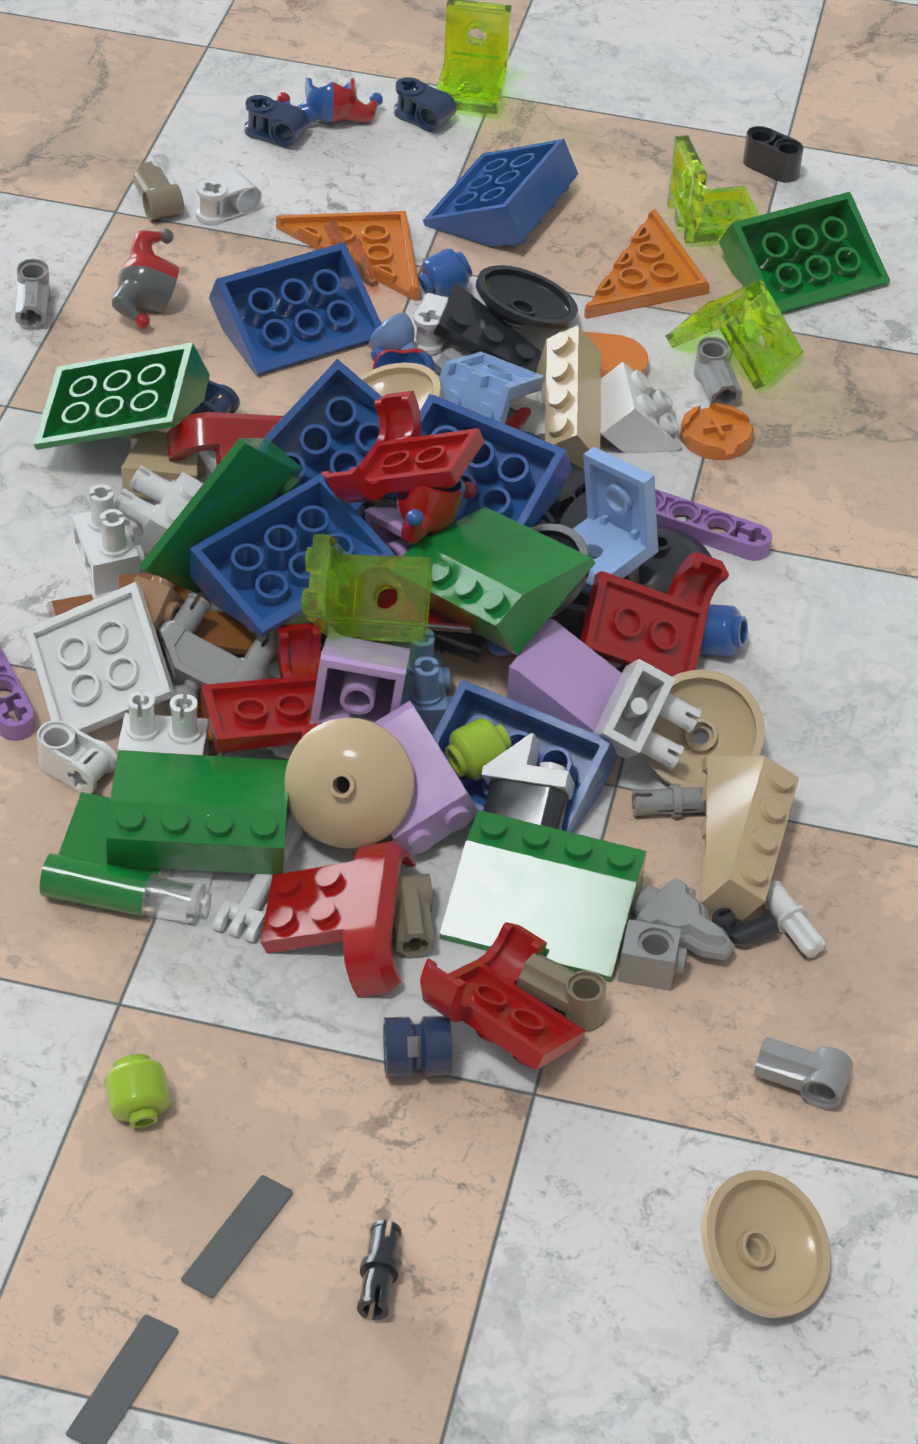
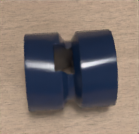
M443 1015L423 1016L419 1023H414L410 1017H384L383 1053L385 1077L408 1078L412 1077L416 1070H421L425 1077L451 1076L452 1033L450 1020ZM418 1036L419 1057H408L407 1037Z

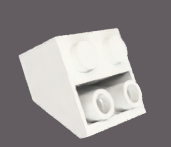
M624 362L601 378L600 432L602 436L623 453L677 451L682 447L678 435L680 427L673 417L671 409L673 402L663 389L656 390L650 385L649 380L640 370L634 371Z

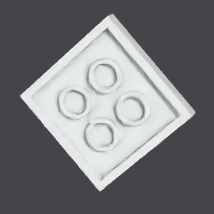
M136 582L24 630L51 721L67 722L72 727L87 734L123 719L124 714L129 713L127 698L132 692L141 691L142 701H144L145 691L152 693L155 697V705L176 695L142 587Z

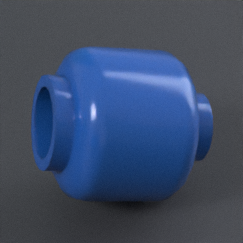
M446 248L423 260L421 265L422 275L418 276V279L426 294L433 293L448 297L456 282L466 290L469 286V278L473 274L466 257L461 251L456 253L454 250Z
M709 605L700 655L730 657L735 655L739 648L745 646L748 635V623L746 617L741 616L740 611L735 606Z

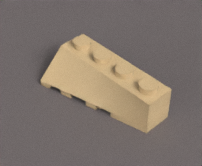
M578 325L547 338L535 373L545 376L541 389L546 408L545 441L566 449L569 461L584 468L583 454L593 447L600 449L601 351Z
M707 755L702 759V772L707 774L706 785L702 788V803L706 804V820L701 824V838L706 841V853L701 857L700 903L712 912L721 908L731 909L736 918L744 920L766 901L799 777L766 756Z

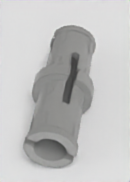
M671 784L669 788L633 789V815L671 814L672 818H680L682 814L706 813V804L702 803L703 787L681 788L680 784Z

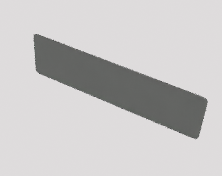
M265 1175L260 1176L182 1276L181 1281L208 1297H214L291 1197L293 1191Z
M144 1315L66 1431V1436L82 1444H106L178 1334V1329L154 1317Z

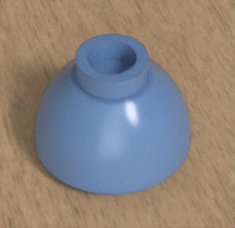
M398 313L388 318L371 335L369 347L372 350L377 347H381L384 350L417 349L413 344L415 332L410 317L406 313Z

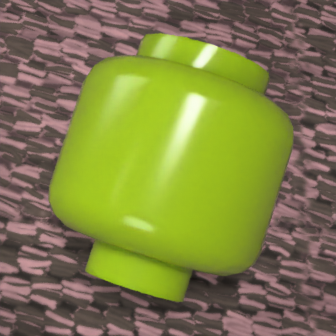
M478 718L451 733L449 745L445 748V753L451 767L459 777L466 776L470 780L477 781L483 778L481 775L483 766L511 747V740L501 724L495 726L488 719Z
M131 1054L124 1056L114 1062L113 1068L105 1077L104 1083L111 1114L119 1121L130 1122L132 1128H144L157 1123L158 1116L166 1111L171 1103L165 1070L161 1063L151 1060L149 1055Z

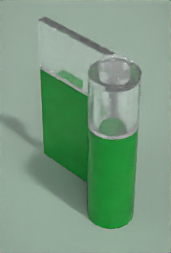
M81 792L59 853H50L43 864L39 885L41 896L193 927L198 925L200 919L206 920L212 903V894L209 891L216 872L108 865L106 832L110 797Z

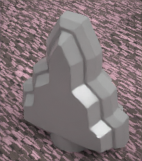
M676 877L661 890L652 885L644 888L632 909V915L637 918L636 921L680 928L679 947L687 948L701 957L725 961L732 954L734 944L722 927L708 919V908L695 899L696 891Z

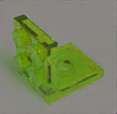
M468 0L447 1L444 63L436 89L450 94L456 103L457 110L473 111L482 115L498 114L508 74L511 5ZM475 28L481 29L485 32L486 37L477 39L469 31Z
M688 135L675 136L667 206L668 208H676L674 220L678 228L685 227V244L715 242L721 239L732 222L759 216L760 214L746 186L706 189L707 172Z
M762 279L705 303L665 336L673 348L720 329L755 390L766 386L804 353ZM760 334L764 338L765 348L759 341Z
M314 534L313 546L307 548L305 555L306 571L310 572L309 588H304L302 593V612L326 636L333 634L360 640L426 643L433 561L430 557L348 554L331 535ZM386 588L397 590L398 599L394 606L388 609L378 607L377 596L382 590Z

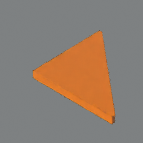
M652 209L649 212L645 223L640 225L631 238L628 248L622 251L614 263L610 274L605 276L596 289L595 296L591 302L589 301L585 305L584 317L586 319L708 294V281L656 209Z
M406 211L276 216V229L316 250L345 242L358 272L414 301L420 300V288Z

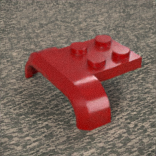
M414 391L391 393L374 402L379 418V436L360 465L350 468L349 471L334 473L332 471H324L322 476L329 489L338 499L345 503L378 500L387 493L402 492L403 494H409L413 488L419 485H426L430 488L437 487L440 490L453 487L459 482L461 476L483 445L484 439L479 428L421 436V414Z
M217 412L188 415L176 427H171L166 433L168 458L175 461L184 460L187 456L196 452L215 450L216 464L218 466L239 438H264L283 416Z
M695 551L682 562L672 580L668 594L600 571L594 576L580 641L602 658L624 666L640 659L671 677L682 672L696 670L711 599L718 586L728 579L729 572L723 561Z
M309 623L282 625L277 628V660L280 678L201 685V700L216 752L297 745L304 735L318 726L317 723L310 724L321 658L320 628Z
M389 841L359 847L355 853L354 861L272 875L260 942L266 953L343 942L345 967L356 996L359 998L390 993L401 983V975L396 967L392 952V929L401 864H405L407 868L416 866L411 853L398 842Z
M505 922L497 938L483 956L448 974L438 968L437 963L430 958L426 960L420 977L423 1002L454 1023L463 1021L475 1029L476 1034L480 1038L496 1043L511 1053L515 1061L523 1066L537 1071L580 1046L586 1030L518 986V977L524 968L525 962L533 953L542 955L548 943L521 925Z

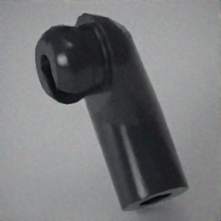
M721 908L713 913L711 919L712 922L724 929L733 944L740 947H748L779 932L776 920L771 913H767L750 922H745L736 918L731 909Z

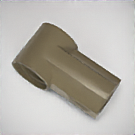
M152 161L141 163L139 168L133 172V183L142 196L143 207L149 221L183 214L184 200L178 184L171 185L162 169L153 165Z
M430 874L400 875L393 934L396 952L402 953L407 959L422 958L424 954L434 950V933L431 919L433 900Z
M533 953L525 962L524 968L518 977V986L563 1011L566 1018L586 1031L594 1030L602 1025L605 1019L607 987L606 981L601 975L588 970L574 972L541 954L536 955Z

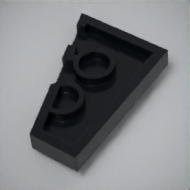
M457 282L454 284L433 334L471 354L483 352L536 372L542 351L494 314Z

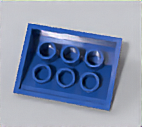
M559 139L482 153L423 219L425 226L492 247L502 245L515 247L522 244L527 239L526 236L530 231L541 223V218L548 210L555 206L556 200L569 189V185L578 175L565 140Z
M345 242L217 278L209 296L210 303L222 330L256 376L368 343L373 332L382 324Z
M336 359L264 438L269 439L303 468L297 476L301 480L298 486L324 471H332V473L349 471L350 468L360 465L378 439L380 427L374 402L382 396L340 360ZM421 430V436H426V433ZM366 501L349 504L357 512Z
M429 394L420 410L421 430L426 435L479 428L484 439V443L475 455L474 460L461 476L464 483L472 482L477 488L476 495L470 498L467 503L463 518L487 507L522 525L532 527L553 505L572 471L566 449L438 396ZM400 492L387 493L383 497L397 502Z
M321 473L191 547L190 577L214 605L261 637H264L394 560L395 554L349 503H345L336 497L327 486Z
M461 679L433 734L434 740L446 759L445 748L449 745L451 733L478 718L488 719L495 726L501 724L510 737L511 747L532 733L535 734L540 744L536 766H540L541 762L559 764L565 767V771H569L575 783L572 800L567 801L561 828L563 831L573 833L600 795L618 758L612 741ZM457 775L477 809L483 811L489 787L484 778L475 781L470 780L466 776L459 777Z

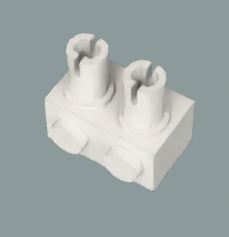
M141 465L134 474L129 487L145 494L159 504L154 506L124 488L114 504V509L120 510L123 516L142 527L143 535L139 544L143 552L148 554L203 483L185 472H182L176 481L172 480L170 482Z
M97 484L90 488V512L71 515L74 546L95 595L118 590L119 574L140 573L141 567L139 565L145 558L141 545H134L133 543L134 534L129 519L125 520L123 513L120 510L114 509L113 491L106 484Z
M638 659L625 666L593 733L612 741L617 755L625 759L642 753L672 770L679 761V758L676 756L677 754L679 756L682 755L684 746L678 745L652 731L653 725L657 717L660 716L684 729L685 732L690 733L697 723L694 719L700 717L702 710L670 694L676 680L675 678Z
M141 691L132 692L128 696L129 713L124 714L117 752L118 750L209 755L207 719L197 718L198 704L194 696L187 694V704L183 702V694H178L171 698L170 709L172 716L154 714L155 697L150 692L145 691L144 701L141 700Z

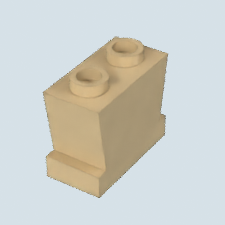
M147 431L135 433L131 436V452L121 467L122 488L127 489L139 498L153 500L129 487L134 474L141 465L170 482L172 480L176 481L182 472L199 480V475H207L208 467L198 452L187 456L184 460H169L167 432Z

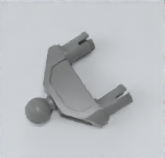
M195 593L188 594L174 619L164 622L158 631L174 680L179 684L173 687L175 694H183L184 704H187V694L194 696L197 699V704H199L198 695L201 696V685L266 679L265 670L277 652V637L272 634L268 641L266 638L269 634L264 637L257 635L256 640L244 658H238L203 640L193 633L206 613L210 611L211 605L203 597L196 603L195 600L198 595ZM170 698V699L166 700V706H167L168 710L171 712V709H170V701H171V698Z

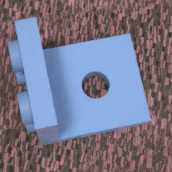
M483 352L444 362L439 377L443 389L442 399L503 424L506 422L511 400L541 391L545 379L543 375Z
M596 447L583 454L588 518L573 528L587 544L591 557H597L593 559L596 564L590 569L588 579L581 590L582 593L589 597L596 573L604 571L624 578L658 552L655 476Z

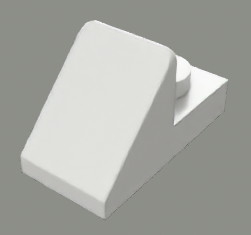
M533 733L483 766L481 774L488 786L492 779L545 785L566 792L569 795L568 800H572L575 786L569 771H565V767L551 762H541L540 766H536L540 744Z

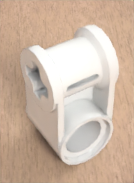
M230 171L213 179L203 180L197 185L200 206L196 210V218L203 224L217 225L228 219L249 214L260 204L262 198L261 191L238 171Z
M431 293L425 295L421 305L414 312L413 321L417 326V334L414 337L413 344L417 349H423L429 355H434L444 350L448 342L433 334L448 297Z
M53 720L40 726L37 731L38 765L40 770L69 785L78 793L91 794L97 787V781L105 773H111L115 770L117 755L114 750L105 742L88 736L72 727L69 723Z

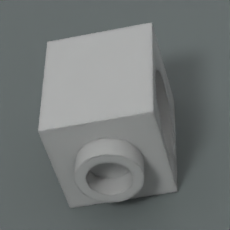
M628 919L618 982L671 991L674 973L683 975L687 948L679 947L681 929Z

